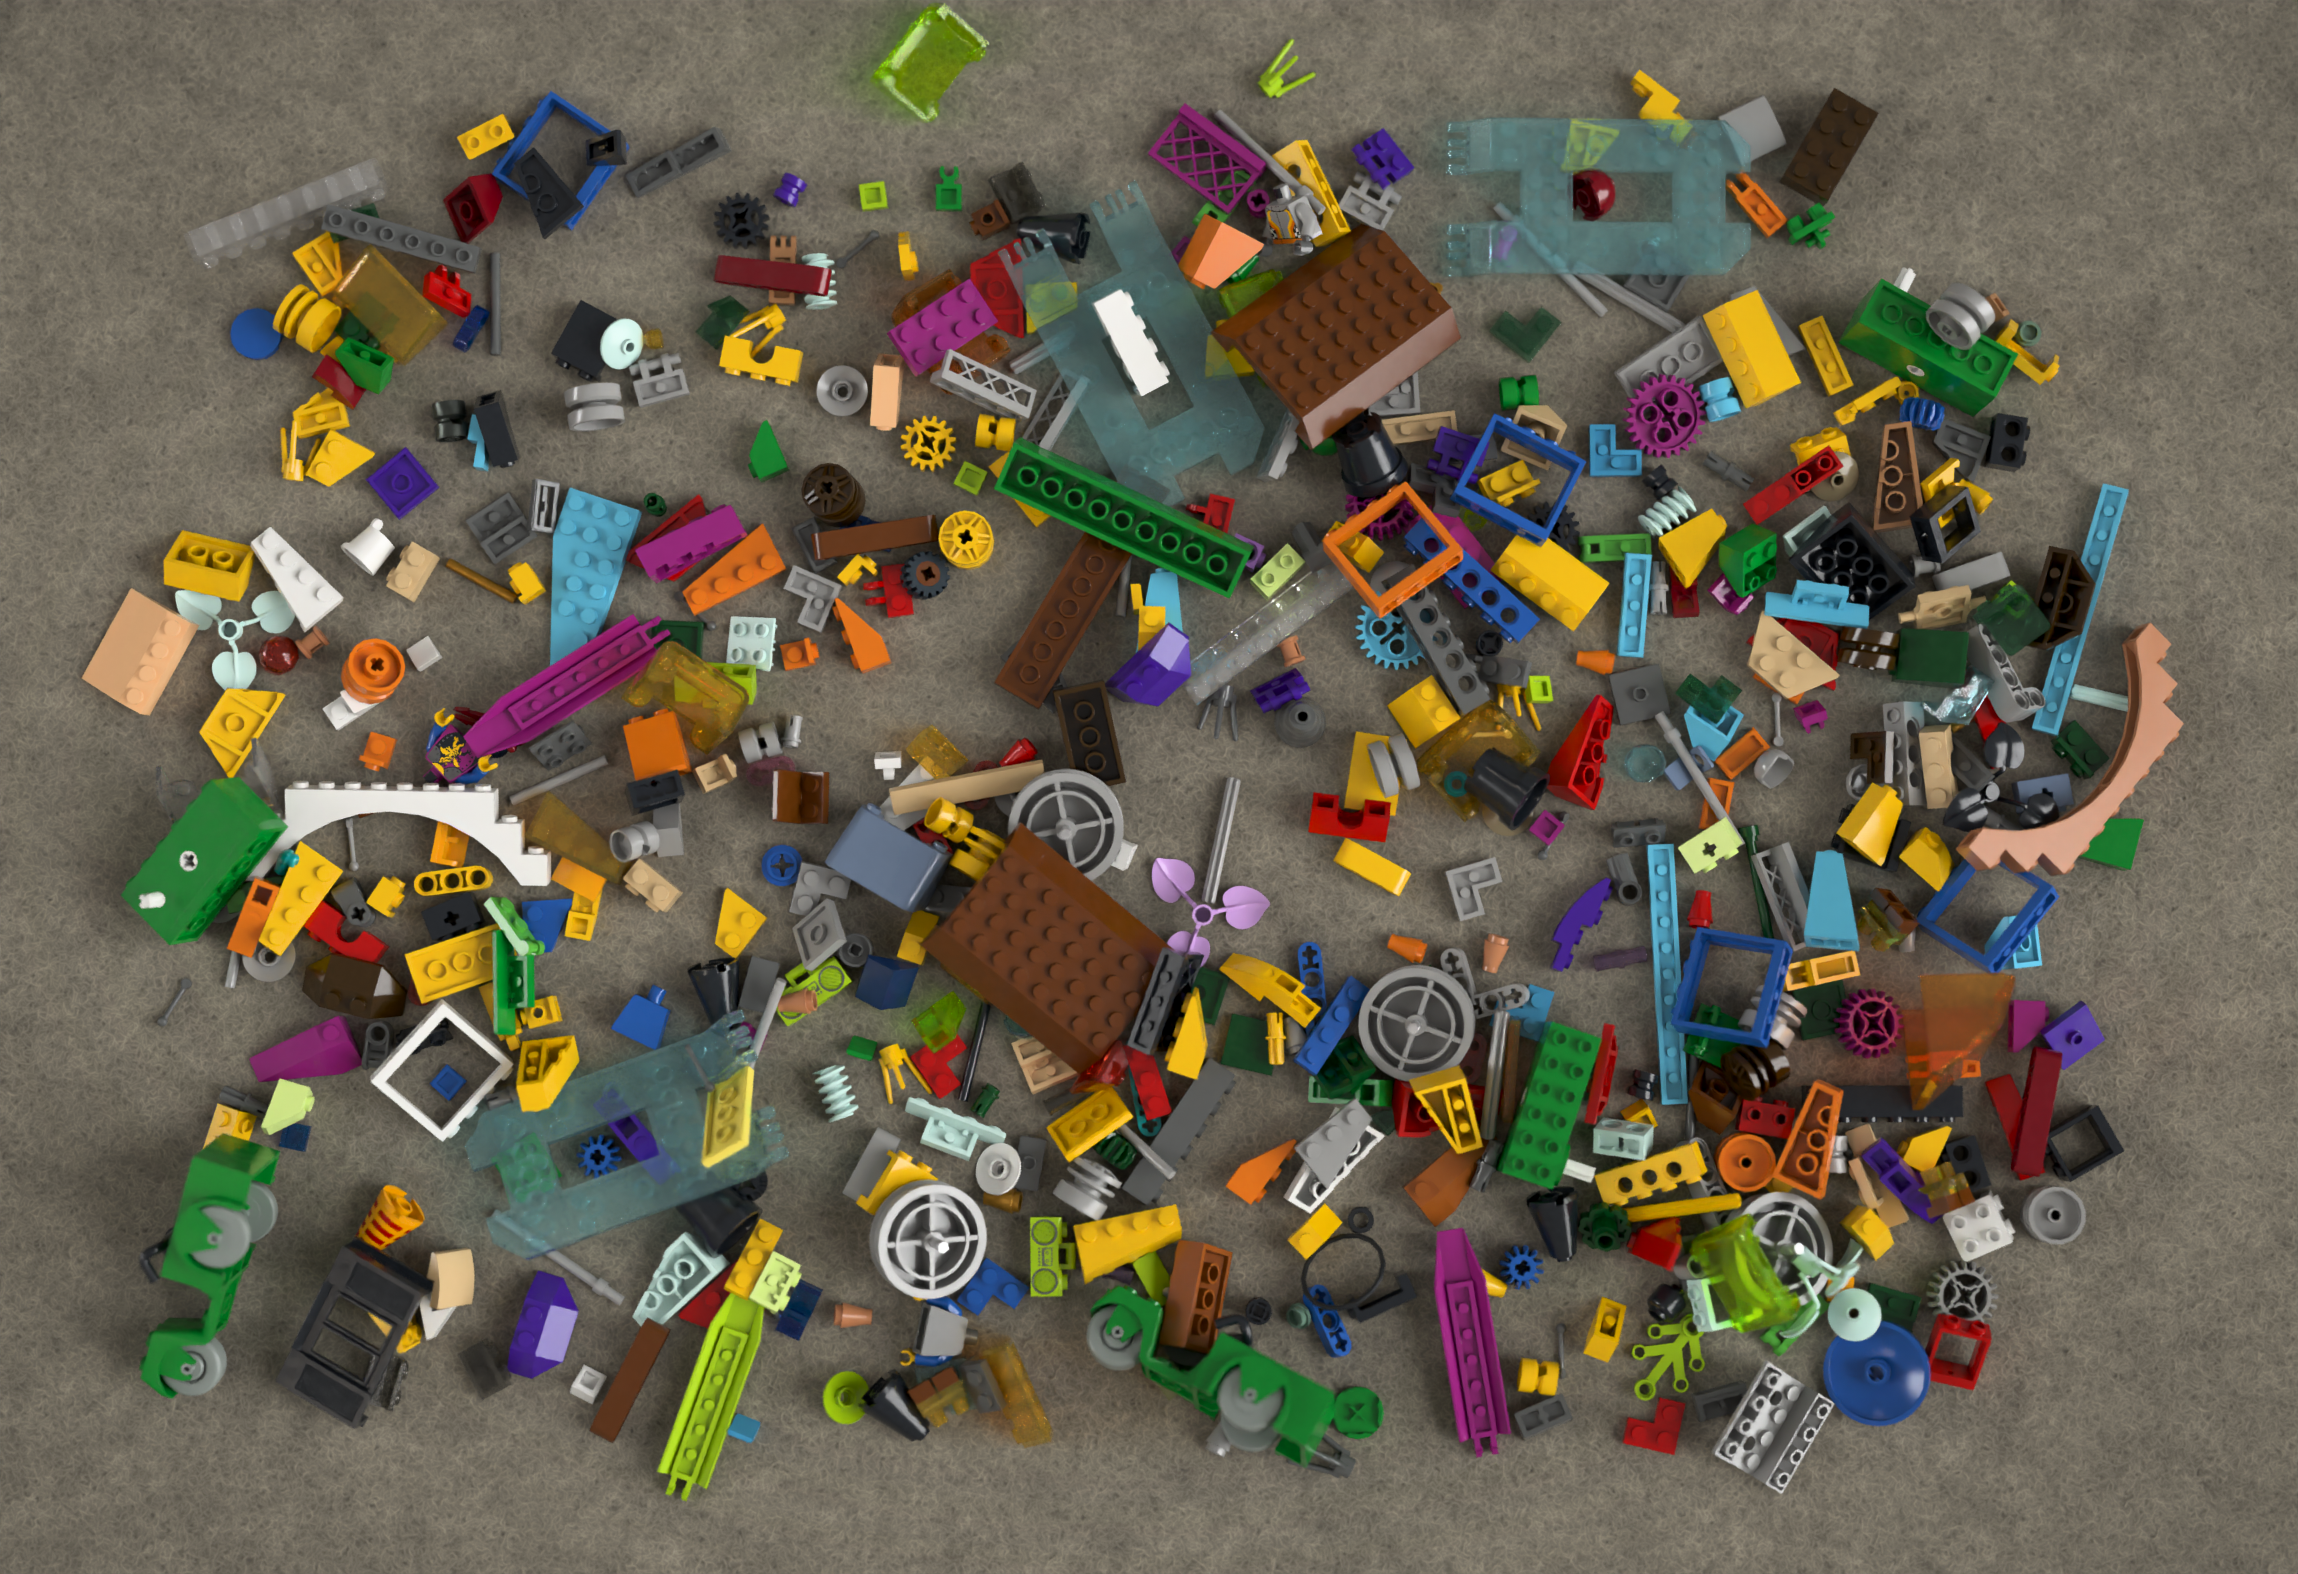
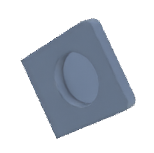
M1700 745L1688 750L1702 773L1714 767V764ZM1695 754L1703 759L1704 765L1696 760ZM1680 757L1663 769V773L1676 791L1682 789L1693 780Z

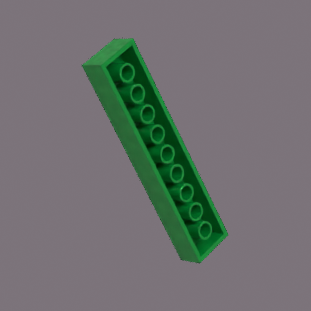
M1020 437L1014 442L994 487L995 490L1229 599L1254 548L1251 544Z

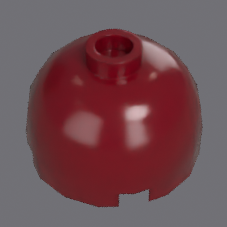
M1587 168L1576 172L1568 178L1570 180V183L1566 185L1568 200L1575 211L1577 205L1585 214L1582 217L1583 219L1592 222L1610 211L1615 202L1616 191L1614 181L1606 173L1599 169Z

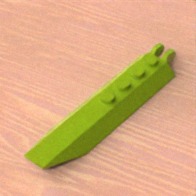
M730 1293L709 1326L657 1471L672 1476L665 1493L671 1496L674 1493L677 1478L687 1481L681 1493V1500L687 1501L693 1483L705 1489L708 1487L761 1340L764 1307L749 1299L745 1300Z

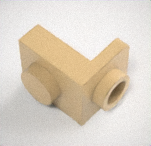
M723 754L718 759L699 766L692 771L703 794L724 786L737 777L736 766L728 758L727 754Z

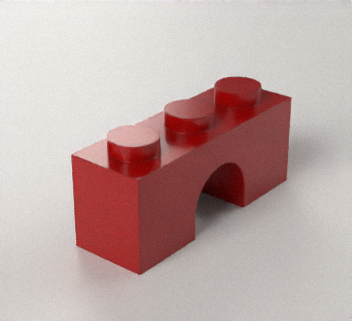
M1313 792L1308 832L1386 842L1391 802L1365 799L1364 806L1360 811L1348 813L1339 807V795Z
M321 901L304 924V927L309 930L307 934L319 943L323 940L329 944L328 950L332 953L378 963L390 946L369 931H363L357 940L347 942L341 934L342 924L347 919L346 915L329 902Z

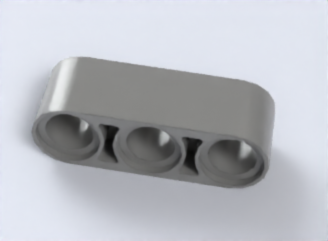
M1999 552L1932 576L1937 591L1953 586L1961 587L1969 585L1970 590H1974L2011 575L2003 553Z
M878 1127L842 1194L855 1201L858 1200L861 1194L868 1198L891 1160V1157L887 1155L888 1150L895 1152L901 1139Z

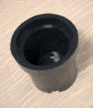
M1362 412L1332 435L1342 466L1341 477L1345 490L1350 495L1360 498L1374 497L1388 492L1393 486L1398 485L1404 479L1408 471V464L1401 450L1394 446L1380 416L1374 412H1370L1371 415L1365 416Z
M1493 747L1492 749H1487L1472 768L1475 770L1473 778L1467 776L1464 790L1497 814L1499 821L1513 831L1523 824L1538 805L1547 789L1550 775L1537 767L1530 768Z
M709 1171L706 1173L709 1178L704 1182L699 1178L679 1199L682 1205H676L675 1208L705 1242L704 1247L713 1258H717L733 1247L753 1227L763 1210L752 1200L747 1201L714 1171Z

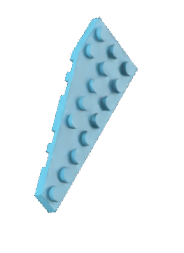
M569 488L553 535L550 666L601 634L642 511Z

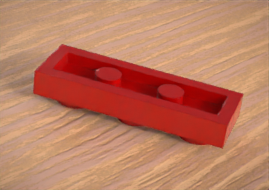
M1128 1045L1123 1046L1147 1121L1172 1113L1154 1055H1147Z

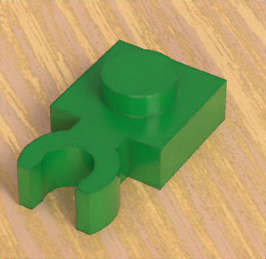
M941 166L939 174L944 184H936V211L962 212V184H955L959 178L958 167L954 166V174L952 176H946L944 174V166Z

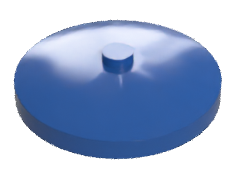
M1881 1320L1877 1331L1865 1340L1848 1341L1837 1336L1832 1341L1825 1355L1823 1376L1830 1398L1846 1416L1866 1425L1887 1426L1906 1419L1922 1404L1929 1389L1931 1370L1928 1356L1918 1339L1904 1327L1890 1321Z

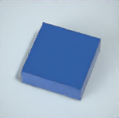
M447 1064L432 1080L430 1085L448 1101H451L466 1084L467 1080Z

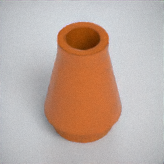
M1579 650L1576 666L1587 668L1602 675L1606 673L1612 674L1615 654L1609 653V650Z
M1392 934L1387 948L1411 963H1421L1428 944L1423 943L1422 939Z

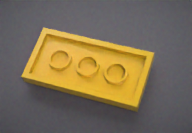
M497 923L405 954L421 1004L493 980L492 931L501 930ZM514 948V956H517L516 950Z

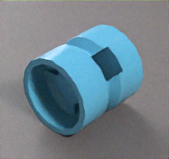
M1730 377L1708 382L1698 388L1702 401L1708 404L1705 411L1709 422L1729 418L1741 412L1738 399L1732 397V393L1735 390Z

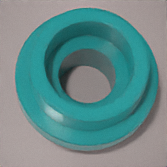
M1460 771L1449 773L1444 780L1445 791L1452 797L1465 795L1467 791L1464 790V784L1467 776ZM1459 780L1461 788L1454 789L1452 781Z

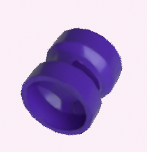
M785 172L781 179L783 185L776 188L773 196L780 202L795 208L799 201L798 193L804 192L807 184L798 177Z

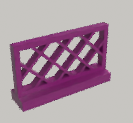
M1186 103L1183 104L1177 117L1148 152V156L1228 215L1258 177L1261 178L1266 171V163ZM1181 123L1189 129L1190 137L1175 139L1174 130ZM1204 140L1209 144L1210 152L1195 154L1193 142ZM1190 142L1192 155L1177 157L1175 144ZM1173 145L1174 157L1162 158L1157 152L1162 146ZM1225 155L1229 158L1230 167L1215 169L1214 156ZM1211 157L1212 170L1197 171L1195 159ZM1193 159L1194 172L1182 173L1179 171L1178 161ZM1170 162H1175V167ZM1245 170L1251 175L1246 183L1235 184L1234 171ZM1231 172L1232 185L1217 187L1216 174ZM1213 174L1214 187L1202 188L1198 184V176ZM1233 189L1234 198L1227 206L1219 200L1218 191ZM1210 192H1215L1216 197L1210 194Z

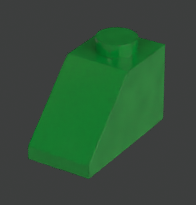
M349 337L336 350V357L356 385L379 395L391 381L394 357Z
M768 420L763 421L749 454L752 463L747 464L753 478L758 477L761 483L790 471Z

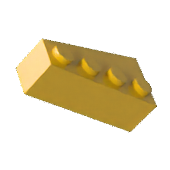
M301 841L295 854L299 855V862L295 867H289L259 938L260 944L279 957L282 956L343 873V870Z
M1171 1205L1074 1225V1236L1084 1283L1087 1284L1098 1276L1106 1275L1117 1267L1128 1262H1134L1149 1252H1155L1182 1239V1227L1177 1206Z

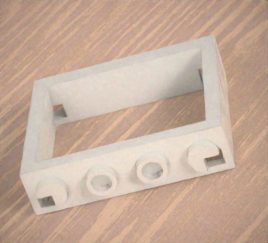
M441 999L370 1077L371 1082L443 1142L447 1137L452 1138L460 1129L459 1123L464 1118L469 1119L477 1111L478 1107L476 1105L484 1098V1095L493 1094L496 1089L494 1085L500 1079L505 1080L511 1074L514 1063L511 1057ZM446 1016L501 1064L441 1128L388 1084L386 1080Z

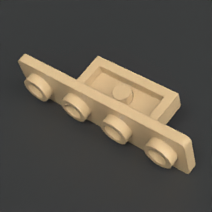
M1870 1124L1846 1131L1845 1135L1854 1155L1849 1161L1848 1170L1852 1179L1858 1183L1860 1188L1858 1193L1861 1202L1870 1209L1876 1208L1881 1221L1888 1228L1907 1222L1909 1217L1903 1202L1879 1180V1175L1861 1157V1152L1877 1141Z

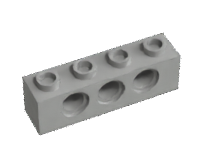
M1902 701L1883 704L1884 731L1894 732L1893 781L1888 786L1897 792L1895 797L1903 803L1902 807L1927 806L1919 732L1924 727L1923 702Z

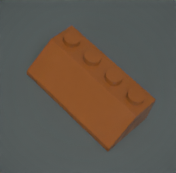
M1178 1240L1159 1344L1209 1355L1217 1341L1218 1330H1216L1214 1319L1221 1318L1233 1252L1206 1243Z

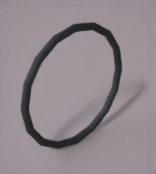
M1345 1233L1327 1239L1304 1263L1300 1279L1304 1295L1313 1305L1327 1311L1346 1310L1361 1304L1375 1292L1383 1279L1386 1262L1382 1248L1373 1238L1360 1233ZM1358 1238L1369 1242L1377 1250L1380 1259L1378 1277L1370 1290L1357 1300L1344 1305H1326L1316 1301L1308 1292L1306 1283L1308 1267L1316 1254L1329 1244L1342 1239Z

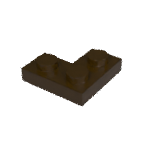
M1894 732L1851 733L1850 759H1867V784H1872V782L1877 785L1892 784Z

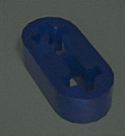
M476 305L453 341V347L466 353L488 320L490 311L480 305Z

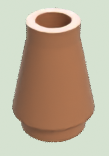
M1492 933L1488 934V938L1484 940L1482 970L1497 973L1498 967L1509 948V945H1507L1508 938Z
M805 988L781 996L778 1003L779 1012L810 1014L811 1011H816L817 995L815 990Z
M844 1302L841 1305L835 1304L834 1325L840 1326V1328L871 1325L872 1309H865Z

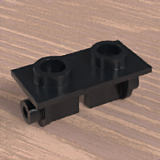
M442 1019L410 1055L418 1054L422 1049L431 1046L438 1047L444 1045L446 1041L452 1040L453 1036L447 1030L449 1028L447 1019ZM416 1026L400 1030V1033L396 1034L397 1047Z

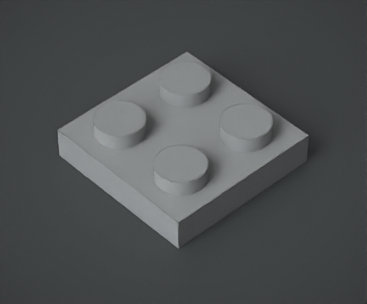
M827 898L792 928L804 969L813 971L847 942L835 902Z

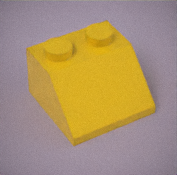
M1433 675L1387 705L1415 749L1460 719V716Z

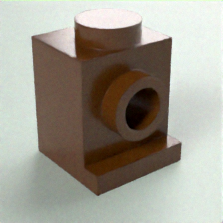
M998 199L972 213V221L969 222L975 236L980 234L983 241L1010 227V222ZM991 216L993 220L991 223H985L983 218Z

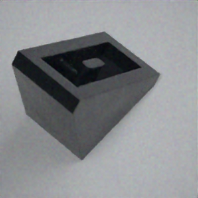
M614 130L586 140L587 166L627 165L626 138L621 130Z

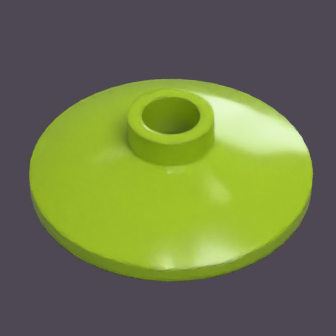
M851 1371L839 1372L830 1378L824 1388L823 1405L826 1413L833 1421L840 1424H852L864 1416L865 1413L858 1407V1404L865 1403L861 1398L869 1389L866 1381L859 1374ZM843 1393L844 1399H843V1401L841 1402L840 1397H841V1394Z

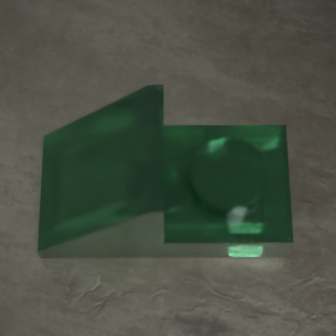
M731 295L709 304L707 307L712 313L696 330L697 335L715 350L724 342L725 336H729L750 312Z

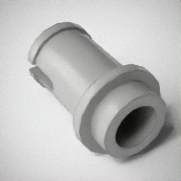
M786 715L784 737L781 738L783 747L798 748V745L801 744L802 741L799 737L803 717Z

